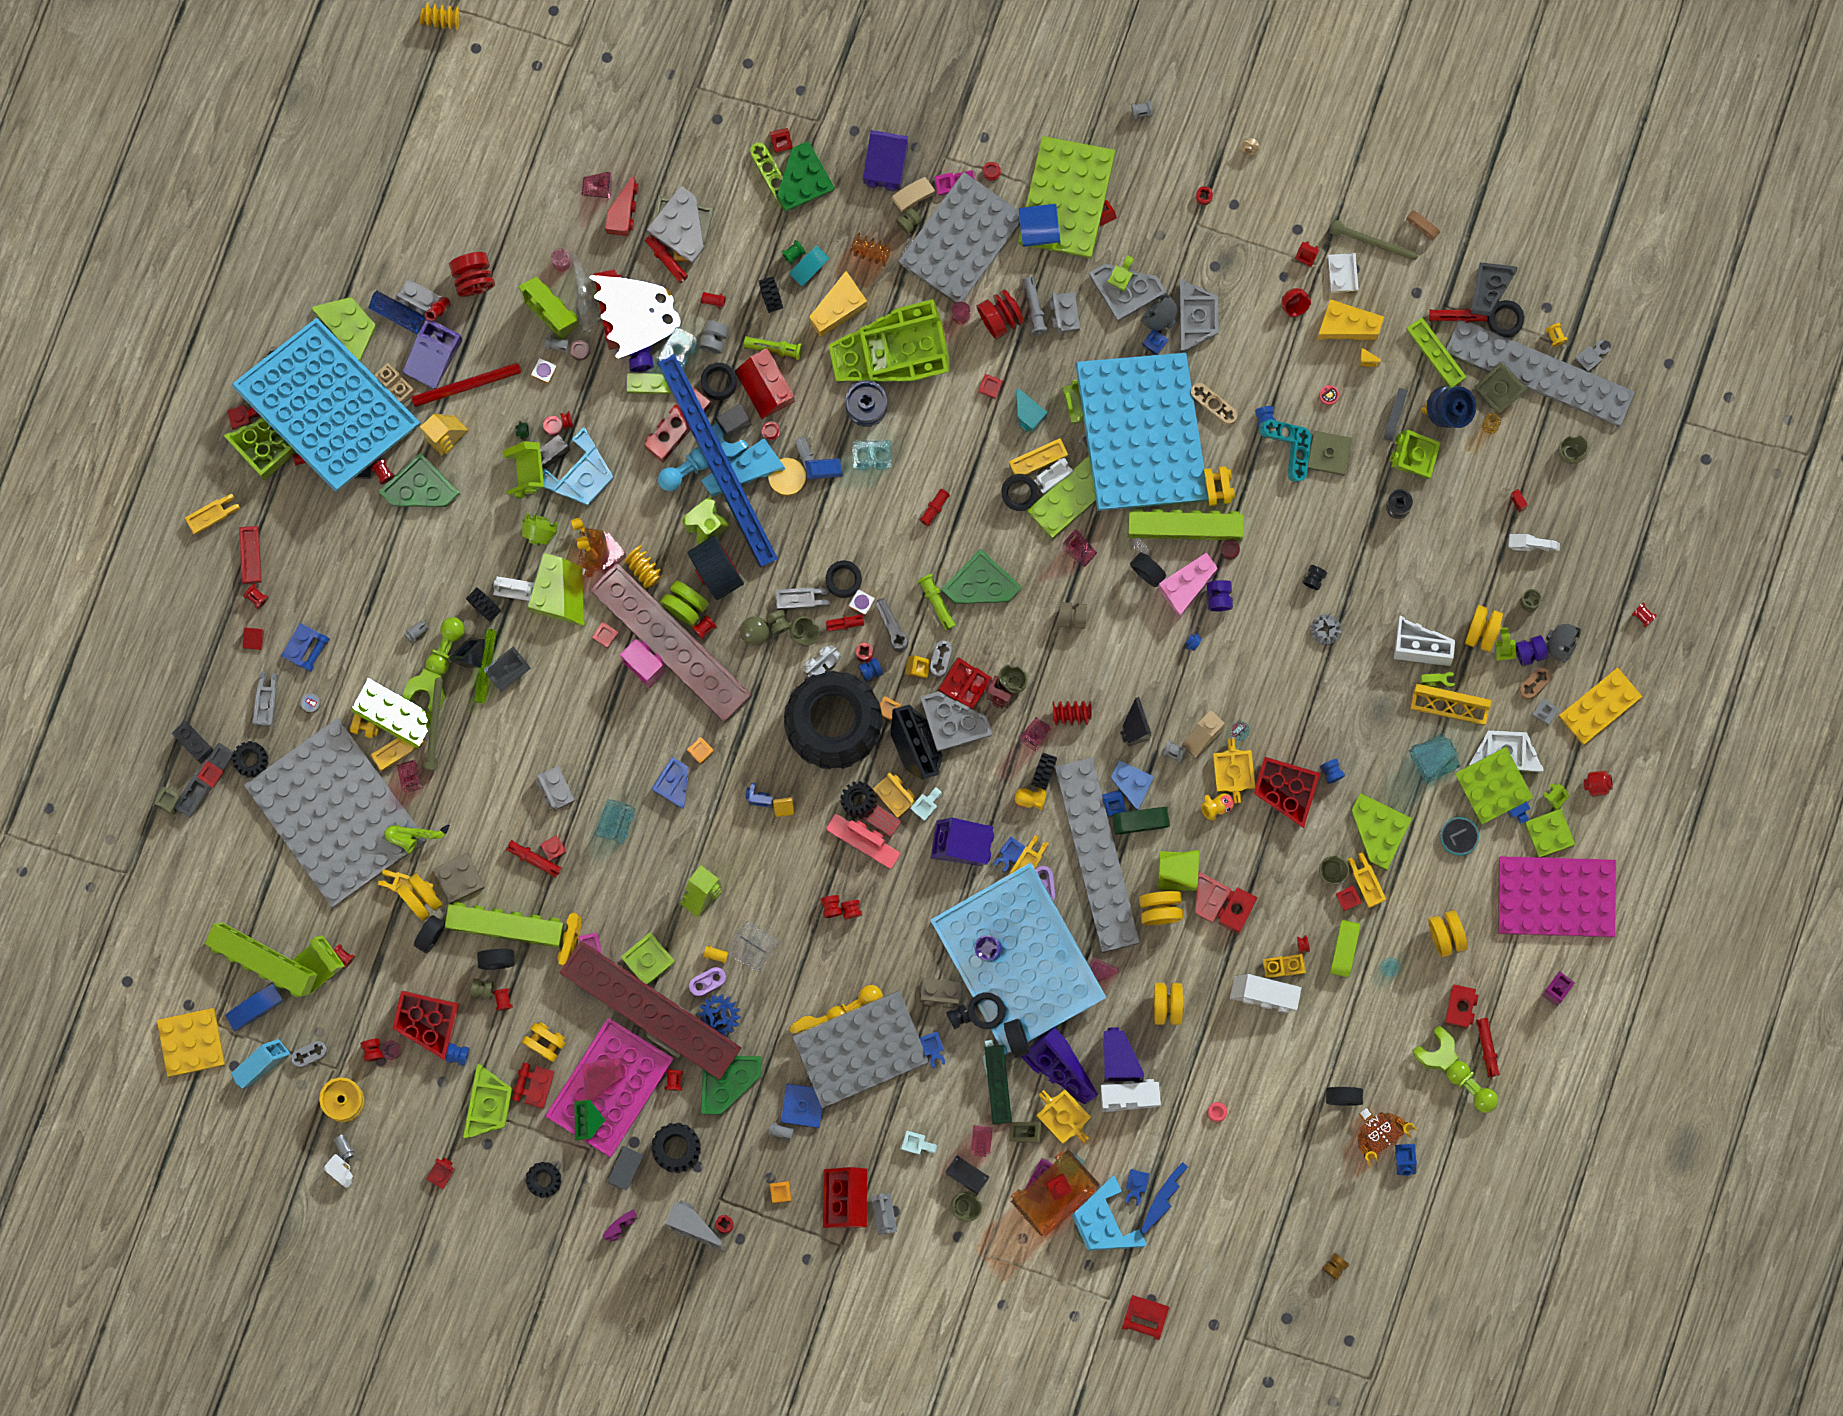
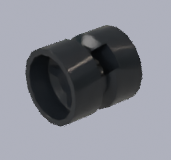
M1394 490L1386 503L1387 513L1394 519L1405 518L1413 504L1412 496L1406 490Z

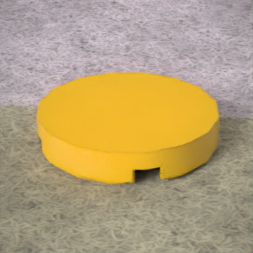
M780 459L785 470L770 473L768 476L770 486L782 496L795 495L800 492L806 483L805 469L795 459Z

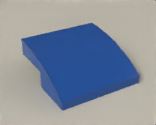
M1056 204L1019 208L1023 247L1060 243Z

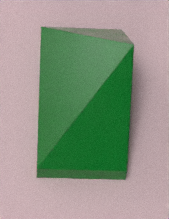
M591 1100L575 1101V1140L591 1139L605 1119Z

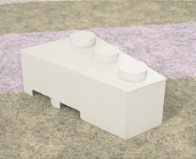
M1399 616L1394 659L1451 666L1454 657L1455 640L1438 632L1427 630L1422 625L1414 624Z
M1245 974L1234 976L1230 999L1251 1005H1261L1260 1007L1266 1009L1277 1008L1279 1012L1289 1014L1290 1011H1295L1298 1008L1302 987Z
M1154 1079L1142 1080L1143 1083L1126 1081L1123 1084L1106 1083L1101 1085L1102 1113L1161 1107L1159 1082H1154Z

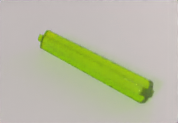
M487 629L485 633V648L474 701L480 704H484L489 677L484 672V669L492 663L497 633L494 629Z

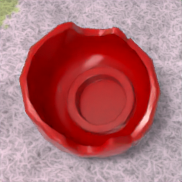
M1293 288L1287 291L1281 300V306L1289 317H1298L1304 314L1311 305L1308 294L1301 288Z

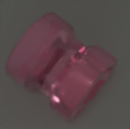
M557 249L552 253V265L557 271L564 272L570 268L571 259L566 250Z
M961 301L953 305L952 319L955 323L965 324L969 321L970 307L966 302Z

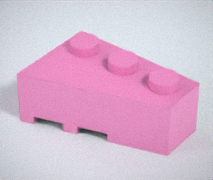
M1205 553L1159 583L1158 589L1179 619L1216 574L1217 567L1209 555Z

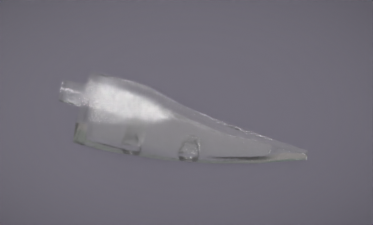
M571 252L576 279L579 326H583L584 332L587 333L591 331L590 324L602 321L597 299L594 298L595 292L576 254Z

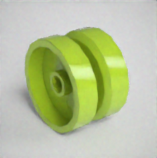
M675 580L670 586V591L673 595L665 594L660 600V604L681 621L694 626L699 620V616L695 611L704 613L709 603L695 590Z

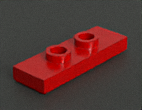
M239 527L242 584L262 583L259 527Z

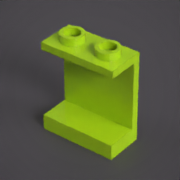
M524 441L502 451L503 458L516 459L518 487L506 491L507 495H514L515 498H524L526 494L536 493L538 489L544 487L539 442Z
M323 935L309 941L310 945L292 959L318 974L310 994L345 967Z

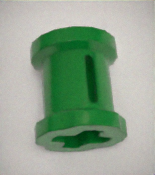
M797 240L788 249L781 251V254L790 265L801 254H806L804 248Z

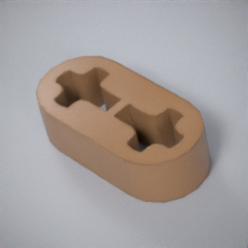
M1414 210L1406 217V220L1413 227L1431 240H1434L1440 233L1435 225Z
M1538 668L1521 685L1520 695L1527 700L1534 698L1550 681L1551 674L1549 670ZM1538 673H1545L1546 681L1542 679L1539 683H1537L1536 680L1539 677ZM1533 684L1535 686L1532 689L1533 694H1525L1526 689L1524 687L1529 688Z

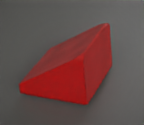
M788 128L770 132L775 153L793 148Z
M1105 200L1101 214L1100 227L1117 219L1114 209L1107 200Z
M244 627L243 649L262 650L264 630Z

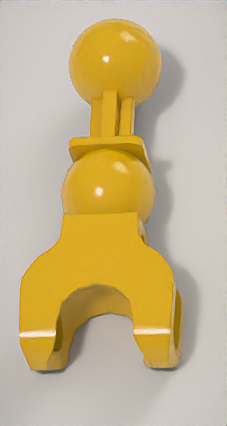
M866 985L860 990L858 999L847 1006L842 1003L840 1004L841 1006L831 1007L827 1011L826 1016L823 1015L819 1018L803 1016L791 1024L788 1029L791 1033L807 1030L883 997V993L875 985Z

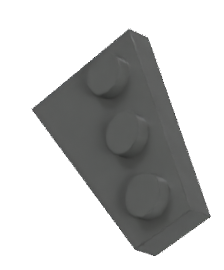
M1479 263L1471 314L1491 316L1516 274V266Z

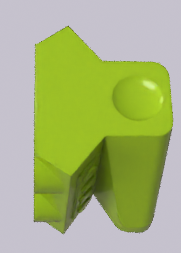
M710 497L703 500L682 519L687 533L697 532V545L712 536L718 538L730 527L729 522L725 518L717 515L716 503Z
M1199 850L1188 852L1160 851L1158 889L1197 891Z

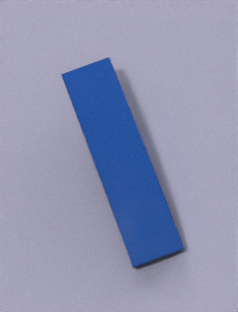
M1184 1162L1169 1176L1158 1192L1141 1230L1143 1235L1171 1208L1167 1200L1180 1187L1175 1181L1188 1169Z

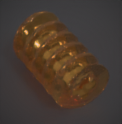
M858 232L853 240L850 253L854 251L855 257L861 253V259H865L868 255L869 262L875 258V264H879L882 260V266L885 267L892 248L889 249L888 242L882 246V240L875 244V239L872 238L868 242L867 235L860 239V233Z

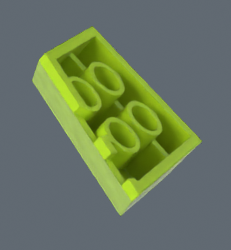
M537 276L519 286L523 302L560 339L564 340L579 326L578 316L572 310L568 311L564 306V302L559 297H555L551 289L546 284H543Z
M263 418L248 426L240 427L239 430L223 435L264 481L290 459L292 454L296 453Z
M544 553L529 601V611L585 626L582 567L564 558Z

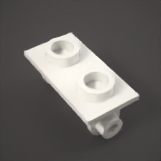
M1059 458L1049 470L1046 469L1040 475L1035 476L1036 479L1033 481L1043 494L1074 472L1067 465L1068 462L1065 458Z
M497 577L494 581L493 595L530 601L534 583Z
M825 646L819 651V655L815 659L811 658L804 664L805 667L802 671L809 672L808 677L813 674L825 673L826 670L822 665L825 663L828 668L832 667L839 661L841 655L837 650L833 652L836 649L834 646Z

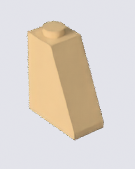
M1210 710L1197 723L1182 745L1197 758L1223 732L1225 723Z

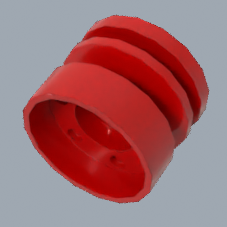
M485 252L468 253L450 261L449 267L452 277L458 278L454 281L458 296L478 295L495 286L492 272L487 270L490 265Z
M1005 289L1000 291L1001 298L997 294L993 295L995 305L988 299L976 305L983 323L996 340L1007 334L1006 324L1013 330L1016 329L1015 322L1019 326L1024 324V319L1017 302Z

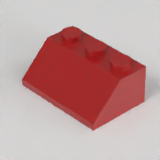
M767 348L748 358L735 370L761 419L795 402L792 391Z
M843 1167L824 1169L823 1228L867 1227V1168Z

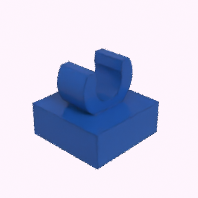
M1152 330L1142 345L1155 355H1158L1169 339L1158 331Z
M1524 802L1507 811L1510 818L1517 816L1520 824H1523L1529 820L1525 811L1531 808L1527 802Z

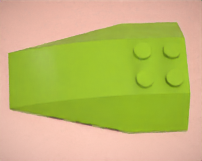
M934 299L897 308L891 311L890 314L876 319L875 322L867 326L865 325L859 328L858 331L829 344L837 382L868 380L916 381L949 372L948 348L942 320Z

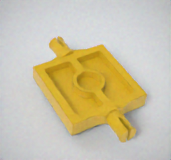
M1229 738L1227 739V751L1213 753L1216 791L1233 793L1234 804H1237V800L1238 804L1242 803L1240 792L1255 789L1252 750H1237L1235 738L1231 740Z
M1065 1089L1053 1098L1045 1090L1038 1095L1046 1104L1036 1117L1062 1144L1075 1135L1083 1144L1089 1139L1082 1131V1128L1091 1119V1116Z

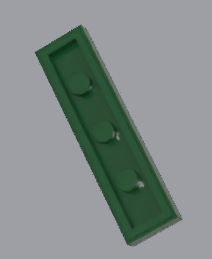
M1004 1045L985 1046L992 1123L1012 1122Z

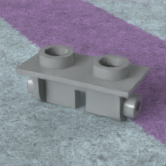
M882 1193L877 1194V1196H871L878 1235L897 1232L891 1194Z

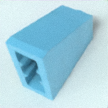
M279 1039L261 1045L231 1073L234 1082L242 1089L252 1086L287 1058L290 1052Z

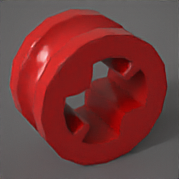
M1203 186L1197 190L1196 200L1199 204L1207 205L1212 201L1213 192L1209 187ZM1201 192H1204V194L1207 192L1208 199H1201Z
M568 411L567 414L560 413L564 430L567 427L574 428L570 412Z
M1304 935L1303 938L1297 937L1300 954H1303V951L1310 952L1307 935Z

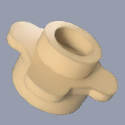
M1246 138L1242 141L1241 151L1248 155H1258L1257 150L1260 146L1257 140Z

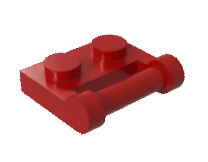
M1132 1295L1122 1329H1131L1160 1340L1169 1306ZM1134 1316L1158 1324L1157 1329L1130 1321L1131 1317Z

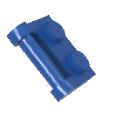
M299 623L281 656L299 667L312 672L313 664L324 645L328 644L330 638ZM314 638L318 639L306 662L302 661Z

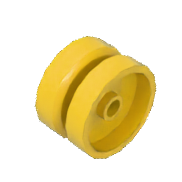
M1478 604L1467 633L1465 645L1475 647L1479 637H1482L1480 649L1490 653L1501 629L1500 624L1503 613L1493 610L1489 620H1486L1488 609Z
M415 872L408 878L409 883L414 888L413 891L406 884H401L395 891L418 918L424 922L430 916V912L424 907L426 903L434 911H437L443 904L436 897V892L430 885L423 881Z
M1164 891L1139 896L1140 908L1146 909V911L1141 913L1142 925H1163L1183 921V909L1175 907L1182 903L1181 892Z
M1455 910L1444 913V922L1438 915L1428 918L1431 937L1441 958L1452 955V946L1458 953L1468 950L1467 938Z
M1155 982L1154 1025H1165L1167 1013H1170L1171 1025H1182L1184 1013L1182 983H1172L1170 985V995H1167L1165 982Z
M339 1077L331 1079L324 1085L320 1091L319 1102L321 1109L329 1118L336 1122L346 1123L360 1116L364 1109L365 1097L363 1091L355 1082L348 1078ZM344 1096L345 1101L343 1103L338 1102Z

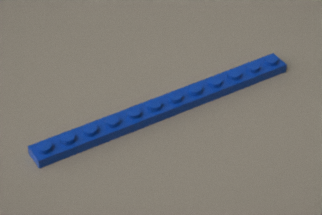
M674 354L659 361L657 365L759 567L777 560L778 558L676 355Z

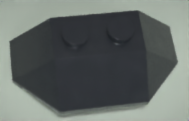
M910 704L893 709L890 735L905 770L921 780L939 775L942 753L936 750L927 719L915 711Z

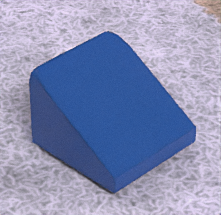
M1120 790L1102 794L1107 817L1116 813L1126 812Z

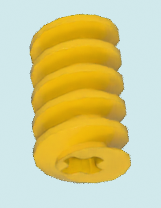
M426 3L425 8L421 10L420 25L423 26L426 22V25L431 27L433 23L434 27L438 28L441 23L442 29H445L448 25L450 30L456 26L458 31L460 25L459 7L456 6L455 10L452 11L450 5L445 10L444 5L437 9V5L434 4L431 9L429 3Z
M640 545L628 554L624 562L626 565L630 564V570H635L634 575L639 576V582H644L643 587L649 588L659 583L665 574L658 576L661 569L654 570L656 563L649 564L652 558H644L647 551L640 553L642 545Z

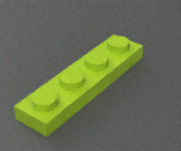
M1422 317L1406 328L1448 386H1457L1467 378Z

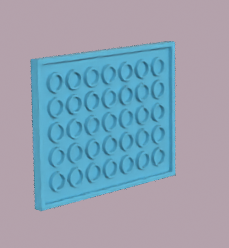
M317 318L232 383V387L335 492L339 491L420 425V422Z
M1176 353L1076 362L1075 366L1097 511L1207 501L1208 492L1206 491V480L1203 472L1204 463L1194 399L1191 395L1192 386L1187 354Z
M1032 863L1027 864L931 919L934 928L973 998L977 994L989 992L999 996L1004 1002L1006 1008L1005 1018L998 1027L991 1029L999 1045H1004L1005 1055L1012 1051L1005 1034L1004 1023L1019 1019L1027 1041L1030 1042L1053 1027H1057L1107 998ZM990 935L998 939L1002 945L1001 956L993 962H986L979 958L974 950V945L978 938ZM985 999L977 1004L986 1022H991L997 1017L998 1007L994 1001Z

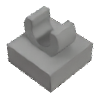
M1543 698L1532 715L1546 725H1549L1559 708Z

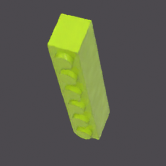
M1134 509L1133 512H1129L1128 538L1243 541L1244 514H1240L1237 511L1220 514V511L1201 513L1199 510H1192L1190 513H1182L1181 510H1171V513H1167L1159 509L1152 510V512Z
M454 902V905H448L445 922L446 930L561 948L564 924L560 922V919L549 918V920H543L541 916L532 914L530 917H524L522 913L511 911V914H505L503 910L492 908V911L484 910V907L473 905V908L465 907L466 904Z
M223 922L212 925L205 945L211 947L210 950L212 952L222 953L226 956L227 960L242 964V968L245 970L255 971L260 978L273 981L274 985L279 988L288 989L290 994L295 997L309 995L318 975Z

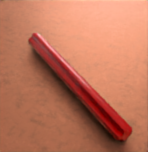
M518 363L412 396V402L417 407L520 374L521 369Z

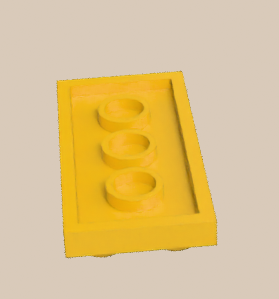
M1616 668L1558 717L1584 746L1643 696L1620 669Z

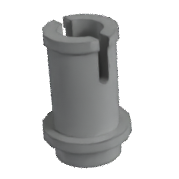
M551 335L545 338L544 348H547L548 351L554 349L567 352L568 340L552 338Z
M420 620L411 629H406L404 635L410 643L416 642L420 635L429 630L427 625L419 629L425 624L423 620Z
M771 1123L768 1135H771V1138L775 1136L791 1141L794 1129L779 1126L777 1123Z
M340 1135L333 1140L341 1154L340 1158L346 1161L354 1157V1149L350 1148L345 1135Z

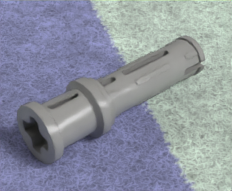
M1027 277L1022 279L1029 308L1027 317L1032 326L1031 334H1044L1048 329L1044 324V312L1039 306L1034 277Z

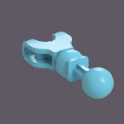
M716 423L712 426L729 461L748 449L749 445L744 440L734 444L727 443L723 438L724 433L719 425ZM696 447L689 455L687 454L686 462L676 469L667 467L660 471L658 484L663 490L675 491L680 487L682 477L691 471L698 474L699 470L709 467L700 448Z

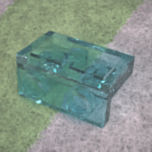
M607 799L595 835L624 844L631 821L634 818L635 808L627 803Z

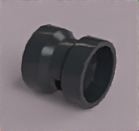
M1310 565L1308 576L1304 577L1302 583L1318 591L1322 585L1320 581L1325 579L1327 572L1318 566Z
M964 1004L958 1006L954 1011L946 1012L954 1030L963 1023L971 1022Z

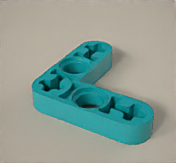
M1272 419L1261 422L1259 432L1263 437L1291 444L1288 477L1292 482L1303 481L1307 476L1311 444L1310 431L1305 427ZM1268 425L1269 428L1276 429V431L1273 430L1269 432V430L1266 429V426ZM1283 427L1288 430L1287 438L1282 435ZM1297 450H1300L1303 454L1301 460L1296 457Z

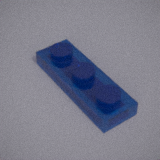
M378 290L373 293L369 309L415 334L420 332L425 316Z

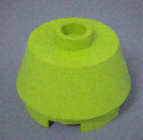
M526 513L524 519H522V536L529 539V543L548 545L557 534L559 523L554 522L551 524L548 518L536 514L532 518L529 513Z

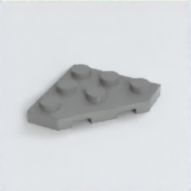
M680 186L649 226L647 232L691 264L702 253L704 247L696 196Z
M1105 263L1089 272L1090 278L1117 321L1124 319L1167 293L1158 277L1154 275L1138 273V271L1129 270V272L1133 273V276L1125 291H1122L1107 283L1115 268L1114 266Z
M941 692L920 697L937 752L992 736L987 716L977 713L958 701L952 700Z

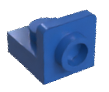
M751 783V787H747L746 799H749V805L772 808L773 797L764 792H758V795H756V785Z
M1415 1144L1395 1145L1397 1175L1409 1176L1416 1174Z

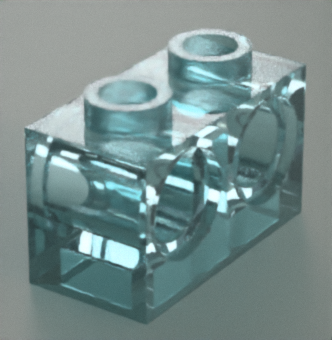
M891 440L853 441V468L868 470V467H876L877 470H886L887 467H891ZM864 452L868 457L860 460L857 455ZM879 452H884L887 456L881 460L876 455Z

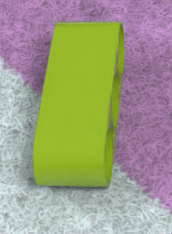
M1341 920L1330 974L1350 977L1360 923Z

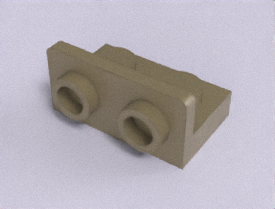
M923 978L920 1002H924L925 1006L943 1004L944 1008L954 1009L955 1006H959L961 982Z

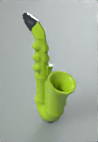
M393 825L386 828L384 836L391 844L402 847L406 850L407 854H410L417 844L416 839H420V837L423 839L429 838L430 840L434 838L441 839L448 832L450 825L442 827L440 831Z

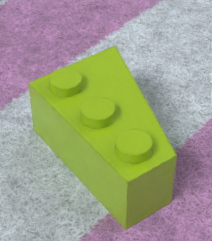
M700 865L689 879L685 889L688 891V894L686 892L683 894L684 899H682L680 904L696 917H699L712 900L716 901L721 895L722 886L720 880Z

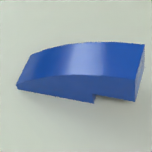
M271 984L233 1008L225 1016L234 1032L269 1013V1010L282 1004L284 1000L276 986Z

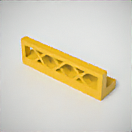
M1416 684L1410 709L1486 725L1492 700ZM1417 695L1425 697L1429 704L1424 707L1416 706ZM1441 700L1445 702L1448 708L1439 711L1433 704ZM1457 704L1463 705L1467 712L1457 715L1452 708ZM1476 708L1484 710L1483 720L1475 719L1471 712Z

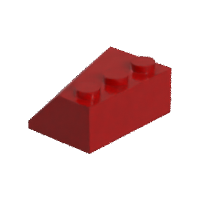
M1264 757L1254 794L1304 828L1320 773Z
M401 991L392 1029L445 1061L449 1044L452 1042L460 1003Z

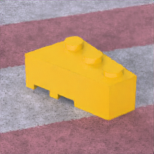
M845 271L809 316L810 323L820 338L868 307L867 300L847 271Z
M1330 299L1317 340H1377L1384 316Z
M433 414L420 426L426 441L441 456L444 453H450L454 448L453 445L469 431L454 415L449 416L448 414L445 416Z

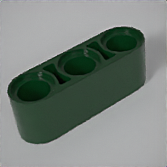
M1157 807L1112 815L1116 835L1170 827L1168 807Z

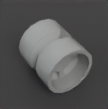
M707 320L703 328L705 335L701 336L698 347L710 353L721 354L725 344L723 339H726L729 327L716 321Z

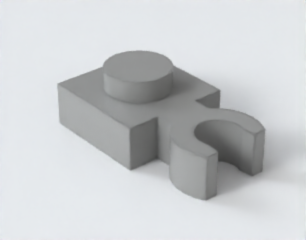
M1603 340L1597 342L1595 349L1589 346L1575 358L1585 371H1591L1602 361L1600 355L1604 356L1609 352V347L1606 350L1600 349V345L1604 342Z

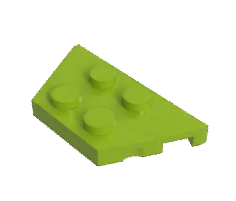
M352 297L313 306L312 310L361 362L362 355L370 342V337L376 329V324Z
M477 1064L463 1135V1138L466 1139L506 1127L513 1090L480 1064Z

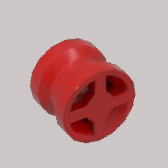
M859 900L841 903V908L844 909V919L862 916V911L859 910Z

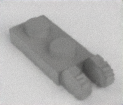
M798 588L776 590L777 610L830 606L829 600L815 601L814 595L829 594V589Z
M260 673L259 686H257L253 725L273 727L278 677L275 673L271 676L270 687H264L266 673Z

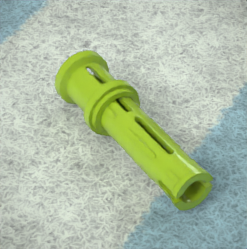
M745 336L743 348L759 351L767 348L769 352L776 353L782 358L787 356L799 360L802 344H790L784 340L779 343ZM755 344H762V345H767V346H770V347H765V346H760V345H755Z
M928 574L920 578L917 583L921 584L925 592V598L930 600L944 630L947 631L955 627L956 624L940 596V588H937L932 579L933 574Z

